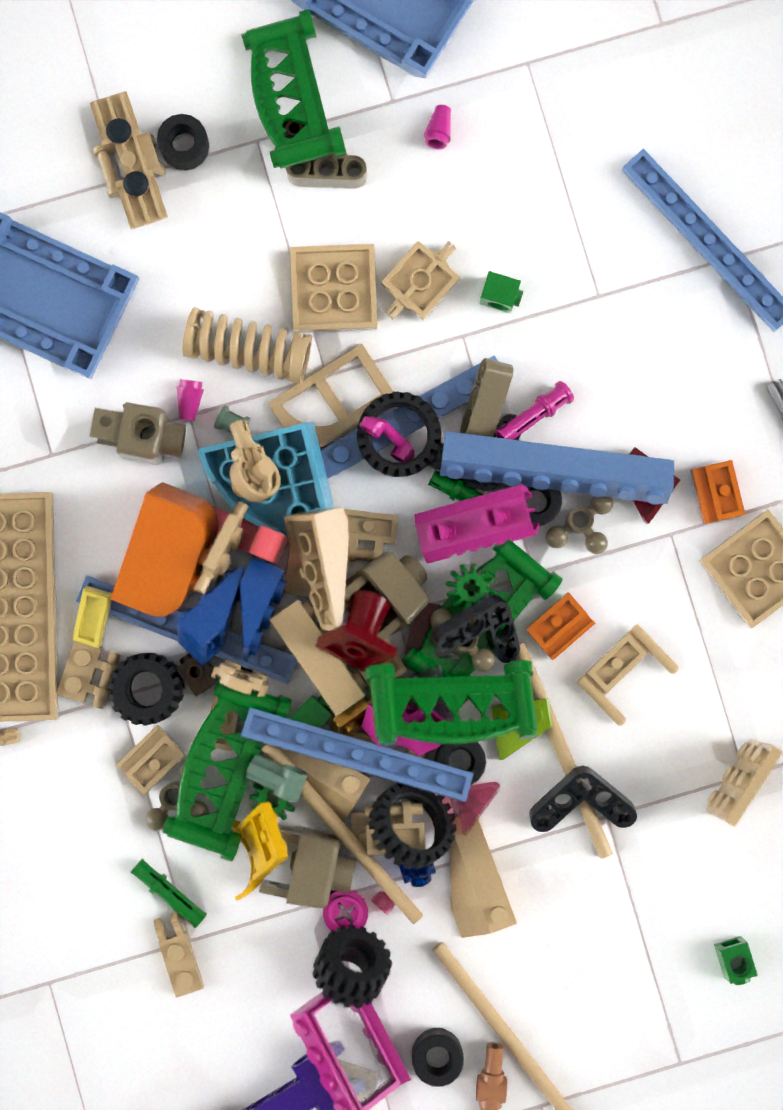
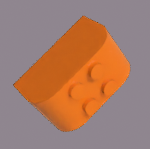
M164 482L147 491L110 599L151 616H166L175 612L196 592L194 587L201 576V571L204 569L203 564L215 543L218 517L212 505L200 496Z

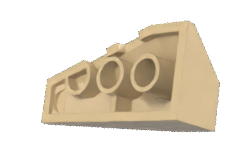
M344 507L325 508L284 516L289 545L292 553H298L303 565V568L299 569L302 579L306 578L311 586L312 591L309 598L321 630H333L343 624L349 545L348 518L344 512Z
M280 748L295 767L308 773L306 780L344 822L371 780V775Z
M475 809L455 816V820L452 822V824H456V831L453 833L455 840L451 843L452 846L449 849L451 911L461 938L487 935L518 924Z

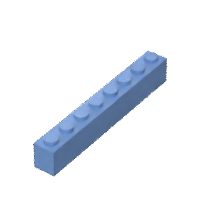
M445 431L440 476H448L452 479H472L482 483H503L508 486L522 484L538 490L551 489L569 494L582 493L590 494L594 497H614L624 501L637 500L651 504H668L674 489V460Z

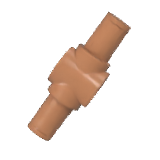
M487 1043L485 1065L481 1070V1074L477 1075L476 1101H479L481 1110H499L502 1107V1103H506L507 1076H504V1071L502 1070L504 1047L500 1043Z

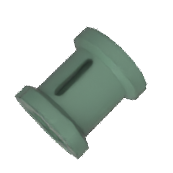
M224 405L215 420L214 428L217 430L222 428L232 433L229 427L230 424L238 420H247L249 426L251 418L248 416L242 417L230 411L229 407Z

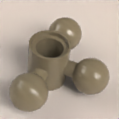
M593 496L590 507L579 506L571 510L566 515L563 527L553 526L548 529L545 536L547 544L552 548H561L567 543L568 535L571 532L574 534L583 533L586 537V549L592 554L603 553L608 546L607 537L601 532H594L591 527L594 523V515H604L612 510V497ZM575 513H581L586 517L584 528H578L573 524L572 518Z
M446 609L435 610L430 617V624L433 629L452 618V614ZM475 619L470 620L471 624L469 626L466 625L465 629L472 626ZM478 636L470 640L467 647L460 646L451 651L458 655L468 652L472 656L473 666L481 672L489 671L495 664L494 654L490 650L476 647Z
M182 764V766L180 767V771H179L180 778H181V774H182V770H183L184 764ZM180 780L171 782L163 787L159 794L161 806L153 808L147 813L146 824L151 830H162L168 817L167 813L170 810H176L177 803H173L168 799L167 792L170 788L178 790ZM195 801L196 804L190 809V813L193 816L209 813L207 805L201 801Z

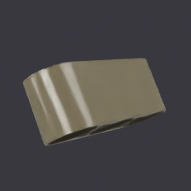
M334 154L286 167L288 180L291 184L298 187L356 189L362 187L367 180L366 162L363 158L356 155H344L336 158ZM298 165L306 168L304 173L299 175L291 172ZM327 166L334 170L332 174L327 176L319 173L321 168ZM351 168H359L362 171L356 177L348 175L347 172Z
M484 358L481 361L463 416L460 433L488 437L494 436L512 381L513 365L489 358Z

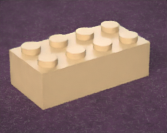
M297 600L272 617L270 622L337 716L366 695L363 689L367 685L358 672L354 675L351 673L347 663L316 647L318 637L329 630H321V627L318 626L314 620L317 616L309 602L303 604L302 601Z

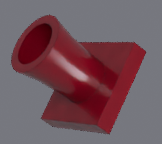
M354 592L351 595L347 623L320 635L316 647L361 672H365V669L369 666L384 664L395 659L398 648L377 637L382 622L390 609V603L384 597L373 592Z

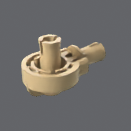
M238 420L229 426L236 445V449L231 452L234 462L230 469L232 490L238 497H243L251 502H263L279 489L280 474L274 462L265 455L263 447L254 443L248 421Z

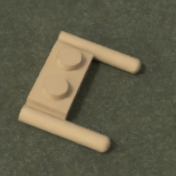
M635 624L576 682L618 726L626 722V717L606 698L605 694L626 676L648 652L670 674H675L679 670V666L638 624Z

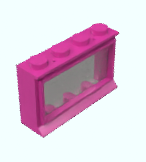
M321 992L289 1015L293 1021V1029L297 1036L302 1039L307 1049L308 1059L316 1066L320 1074L322 1086L330 1093L334 1101V1109L370 1110L400 1085L410 1081L411 1078L372 1003L369 1005L363 1004L362 1008H355L354 1005H351L350 1008H345L342 1003H338V1005L332 1003L333 999L330 997L325 998Z

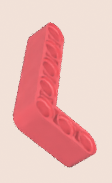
M213 507L218 517V530L215 537L217 539L229 513ZM242 519L241 528L243 529L242 535L244 538L239 549L278 565L288 543V538L262 525L259 527Z

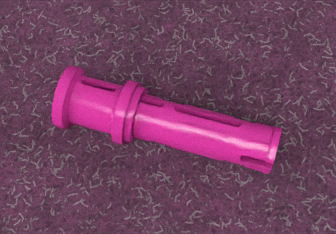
M558 381L555 384V388L545 395L540 394L537 396L532 406L495 431L496 437L514 440L544 417H553L557 409L564 404H571L574 401L571 389L564 382Z

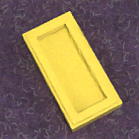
M87 585L83 588L72 636L73 641L96 648L102 645L112 603L110 599L112 593Z

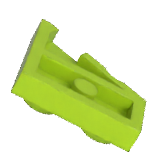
M549 698L534 700L538 725L537 737L553 726ZM501 704L491 706L493 720H496L498 717L503 720L508 719V712ZM516 732L497 737L496 744L499 761L506 759L535 738L519 739V734Z

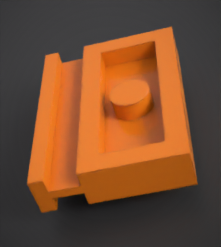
M732 460L690 470L703 525L746 515Z
M567 592L525 630L549 658L554 660L596 623L574 597Z

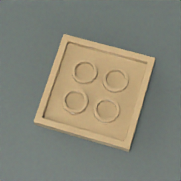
M374 244L290 247L293 332L378 329Z
M768 509L699 560L749 628H754L783 606V528Z
M751 739L749 743L746 741L737 753L739 758L735 765L729 766L722 776L724 782L719 790L715 789L708 797L706 811L727 824L736 827L783 754V751L774 745Z

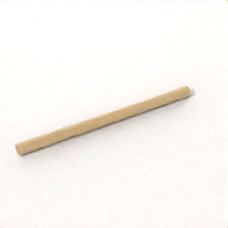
M525 642L520 643V652L516 660L532 662L534 674L531 676L534 700L548 698ZM550 704L553 726L547 730V734L566 776L577 766ZM584 800L578 807L599 858L609 857L613 852L597 813Z
M266 744L261 749L270 760L281 765L294 766L280 748ZM306 780L300 795L413 925L423 917L422 912L373 856H367V849Z
M444 942L438 943L432 949V952L555 1110H573Z

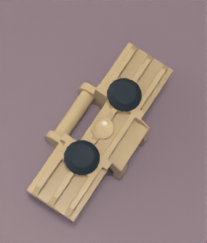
M127 90L89 102L102 142L101 145L93 148V153L99 159L108 187L106 191L108 198L120 197L131 230L168 218L155 178V174H159L162 177L166 175L163 164L158 160L154 148L157 146L154 136L149 132H140ZM116 152L125 178L117 181L109 154Z

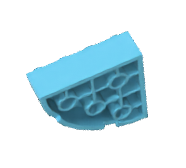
M305 422L252 435L254 443L263 447L265 455L274 462L280 474L279 489L263 502H251L243 497H238L232 490L230 469L234 462L231 452L236 449L235 440L197 449L207 476L222 494L225 502L233 510L238 501L248 505L249 508L243 518L259 527L262 525L287 536L284 516L334 508L314 422Z

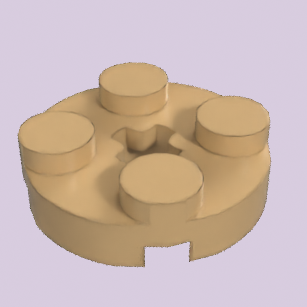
M226 658L225 662L215 664L211 676L213 678H216L218 675L221 676L219 681L221 684L250 695L253 689L259 691V697L266 696L270 683L267 682L268 674L256 669H252V672L241 668V663Z

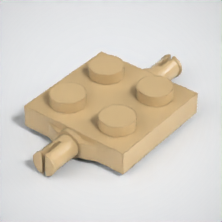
M417 241L382 280L381 285L395 299V302L385 311L388 317L390 315V318L394 320L402 309L405 308L424 321L460 280V276L449 267L446 261L456 250L453 244L451 246L450 241H447L438 253L429 250L421 242Z
M238 501L233 513H229L203 564L204 569L201 571V576L194 587L195 591L205 595L211 580L216 582L219 575L224 576L227 573L231 561H229L232 550L237 551L244 538L241 521L249 508L245 503Z

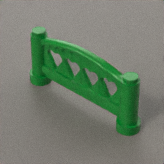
M310 9L299 11V16L246 30V33L241 34L245 50L252 51L251 87L255 107L268 137L275 146L273 151H269L273 168L279 167L283 169L334 154L336 158L347 155L340 126L328 128L306 40L317 38ZM268 51L288 54L276 67L270 68L267 66L269 59L265 55ZM274 74L294 77L282 90H273L275 83L271 80V77ZM286 97L300 101L289 113L285 115L279 114L281 107L276 103L279 98ZM293 121L306 125L293 138L288 139L284 137L287 132L282 127L284 122Z
M510 539L501 545L495 543L492 547V550L495 551V556L477 568V572L481 568L487 569L483 579L487 577L496 578V572L499 569H504L507 572L513 593L494 591V594L501 596L508 603L513 621H515L536 594L542 599L547 600L563 581V578L556 572L550 573L513 541L511 542ZM472 579L468 580L469 584L464 583L463 589L468 591V595H471L470 591L475 592L476 586L472 584ZM457 596L447 598L440 608L448 610L452 617L463 611V602L458 607L452 605ZM505 624L500 626L495 634L500 633L504 629ZM431 625L421 647L417 650L411 647L402 658L405 666L420 678L470 676L475 670L472 664V656L468 652L458 655L459 659L437 657L435 655V646L430 638L434 630ZM485 631L478 636L476 647L491 650ZM469 641L463 644L461 647H467Z
M528 660L509 662L504 665L505 675L395 678L393 665L377 664L367 667L365 669L366 682L370 683L375 736L379 745L395 744L396 738L400 736L436 744L475 743L504 736L511 732L519 734V739L537 737L538 725L531 684V676L534 674L532 662ZM494 696L508 712V719L503 720L498 717L496 720H490L487 717L486 712ZM466 697L469 698L480 712L481 719L479 721H475L472 718L468 721H462L459 718V711ZM438 698L442 700L452 713L453 720L451 722H447L444 719L440 722H434L431 719L430 714ZM410 699L414 701L424 714L425 721L423 723H418L415 720L412 723L403 721L402 714Z
M219 679L213 693L214 696L218 697V702L204 720L191 744L180 778L176 815L166 818L162 833L167 834L169 838L220 854L221 859L232 862L240 845L241 834L233 832L231 829L250 780L246 778V771L254 756L260 753L263 743L241 737L242 731L223 734L221 726L226 722L225 715L229 711H235L245 724L249 708L287 718L292 699L283 695L275 697L267 693L266 696L259 697V691L253 689L250 695L221 684ZM219 738L226 739L238 756L217 762L213 761L211 753L216 750V740ZM212 765L218 769L228 784L204 789L201 787L200 782L206 777L205 769ZM198 793H204L218 810L200 816H193L190 813L191 807L196 804L194 798Z

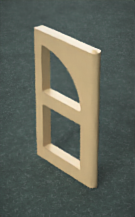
M361 343L303 380L302 384H297L276 397L268 405L283 428L301 424L302 422L291 416L282 405L316 385L338 419L337 422L331 425L315 426L320 449L357 427L365 408L373 400L381 397V395L393 393V390ZM358 358L381 394L348 415L325 378Z

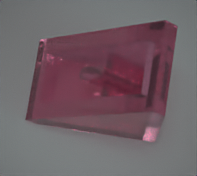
M496 781L470 785L466 802L457 800L461 831L464 835H468L499 792L500 784Z

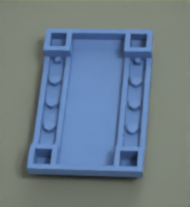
M475 0L291 1L303 10L310 9L311 15L412 76L426 79Z
M0 212V339L92 380L140 280L139 276L114 264H107L16 222L10 216Z

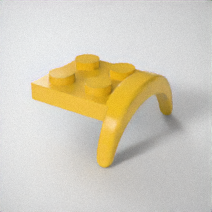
M270 802L259 804L242 822L235 820L231 831L241 834V842L248 853L251 866L249 882L243 892L234 897L235 901L243 899L252 893L264 878L288 857L287 844L281 837L278 828V818L272 810Z

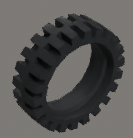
M397 391L389 394L386 393L373 400L363 411L357 427V442L363 458L373 469L387 476L407 477L417 474L433 461L441 444V425L436 412L428 402L418 395L415 396L409 392ZM393 407H405L415 411L423 419L427 429V442L423 451L416 458L407 462H392L383 458L375 450L371 435L359 426L365 416L378 417L383 411Z
M395 783L377 798L372 805L373 809L369 813V818L372 819L369 822V829L375 830L371 834L372 840L379 839L380 843L376 847L379 851L382 849L386 850L383 856L387 860L394 857L393 864L397 866L403 864V868L411 869L414 867L415 870L431 865L449 851L452 846L451 843L455 840L453 833L456 831V824H452L455 820L454 813L448 814L447 812L452 808L450 803L443 804L442 802L445 798L444 796H436L431 792ZM407 799L416 803H422L423 808L432 820L435 830L434 842L430 848L424 850L411 848L398 837L390 819L391 806L396 800Z

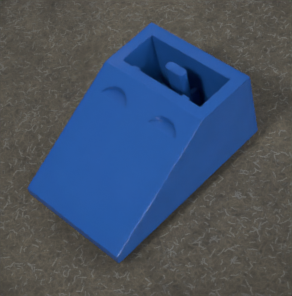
M253 556L240 581L239 595L243 660L246 662L251 654L256 656L262 643L261 637L263 632L261 631L262 629L268 630L271 624L270 619L274 616L273 611L275 607L273 605L280 604L287 581L283 580V569Z
M242 565L235 571H228L222 577L220 585L214 590L208 589L205 595L203 594L200 597V603L193 609L187 608L178 618V643L202 666L224 646L239 602L240 581L244 575V567Z

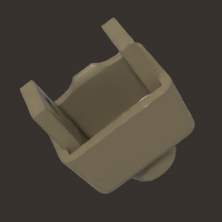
M131 402L123 404V412L94 407L89 436L97 438L98 444L117 447V454L124 460L159 465L163 462L164 455L181 458L185 443L186 424L170 422L163 409ZM155 427V433L151 438L141 439V433L145 428Z
M384 552L346 580L344 601L357 591L373 592L384 597L390 603V609L382 622L377 637L386 640L390 635L407 627L428 605L429 596L421 587L427 580L426 570L412 556L405 555L399 560L393 552Z
M278 826L282 839L298 843V848L292 852L289 865L292 871L290 885L264 879L260 884L259 893L287 898L286 904L319 909L327 906L331 890L350 893L356 859L338 856L341 841L336 835L304 826L302 831Z

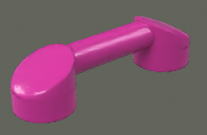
M373 416L364 417L359 426L365 432L375 438H379L383 433L395 444L390 453L395 460L407 462L414 459L415 452L410 442L398 433L388 421Z

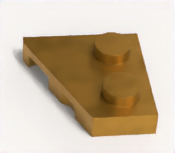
M361 698L350 708L334 717L332 723L333 732L342 735L346 734V736L356 733L361 728L367 705L372 702V698L367 701L365 698Z

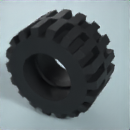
M139 653L127 657L125 661H121L117 665L116 671H112L110 675L112 681L108 683L107 688L111 689V695H108L109 701L114 703L113 710L121 714L120 718L123 720H129L134 725L143 724V726L159 723L172 716L171 714L177 711L180 701L183 700L184 694H182V689H185L184 682L182 683L181 676L176 670L177 665L173 661H169L167 657L157 655L156 653ZM141 672H152L159 678L162 685L160 699L150 706L138 703L132 694V682L136 675Z
M348 925L347 929L344 926H340L336 931L332 930L327 938L325 937L313 964L314 970L312 974L313 978L317 979L316 987L323 989L322 995L325 998L330 997L333 999L332 1003L336 1005L342 1003L345 1008H350L351 1005H354L355 1008H362L363 1004H371L380 994L391 972L392 960L389 959L391 953L389 949L384 948L386 943L383 939L379 940L376 938L377 934L375 932L369 933L366 931L367 928L362 926L360 929H357L355 925ZM343 961L355 964L361 971L350 969Z

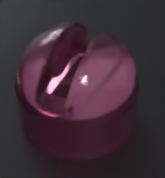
M384 891L376 893L370 900L387 916L395 907L394 902Z

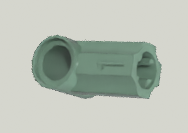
M259 754L254 756L246 771V778L274 790L273 793L276 796L290 802H298L308 773L302 769L291 765H281Z

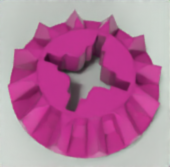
M350 890L349 894L338 891L333 892L329 897L327 906L323 908V919L328 929L336 931L340 926H344L347 929L348 925H355L357 929H360L361 926L364 927L368 919V906L365 898ZM339 902L346 908L355 905L351 911L353 922L345 916L335 919L341 912Z

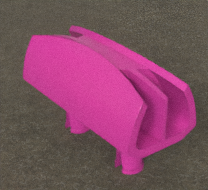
M521 484L414 514L415 526L426 563L429 564L448 559L454 554H457V556L463 555L467 550L475 552L482 546L484 549L490 548L494 543L501 545L509 539L512 542L535 536L539 531L540 525L539 523H531L529 513L534 512L535 508L528 509L526 500L532 497L531 492L526 486Z

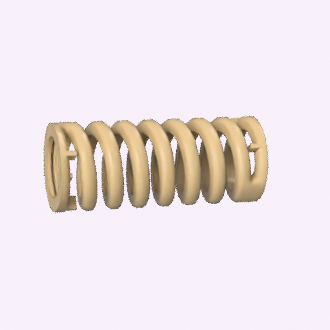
M197 307L192 308L183 337V357L198 359V356L201 355L204 362L209 363L215 359L217 364L225 366L230 362L233 369H241L245 364L246 370L250 373L260 369L261 374L268 377L274 371L277 379L283 380L286 378V380L293 383L302 384L311 353L313 339L311 334H303V337H301L300 332H294L287 357L283 364L287 330L280 328L273 352L268 361L272 326L266 324L263 328L258 350L253 358L258 324L256 321H250L246 339L239 354V339L243 320L237 317L233 322L231 337L224 352V336L228 325V316L221 314L214 341L209 349V334L214 314L209 310L205 312Z

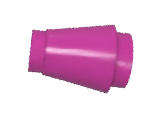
M439 104L435 106V110L423 134L425 144L432 149H445L451 141V108L446 105Z
M180 379L179 386H176L178 419L195 421L204 392L202 382Z

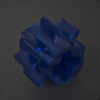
M434 863L425 868L422 867L415 870L414 867L405 869L403 864L399 866L404 883L410 882L413 887L417 888L429 884L432 880L431 875L436 874Z

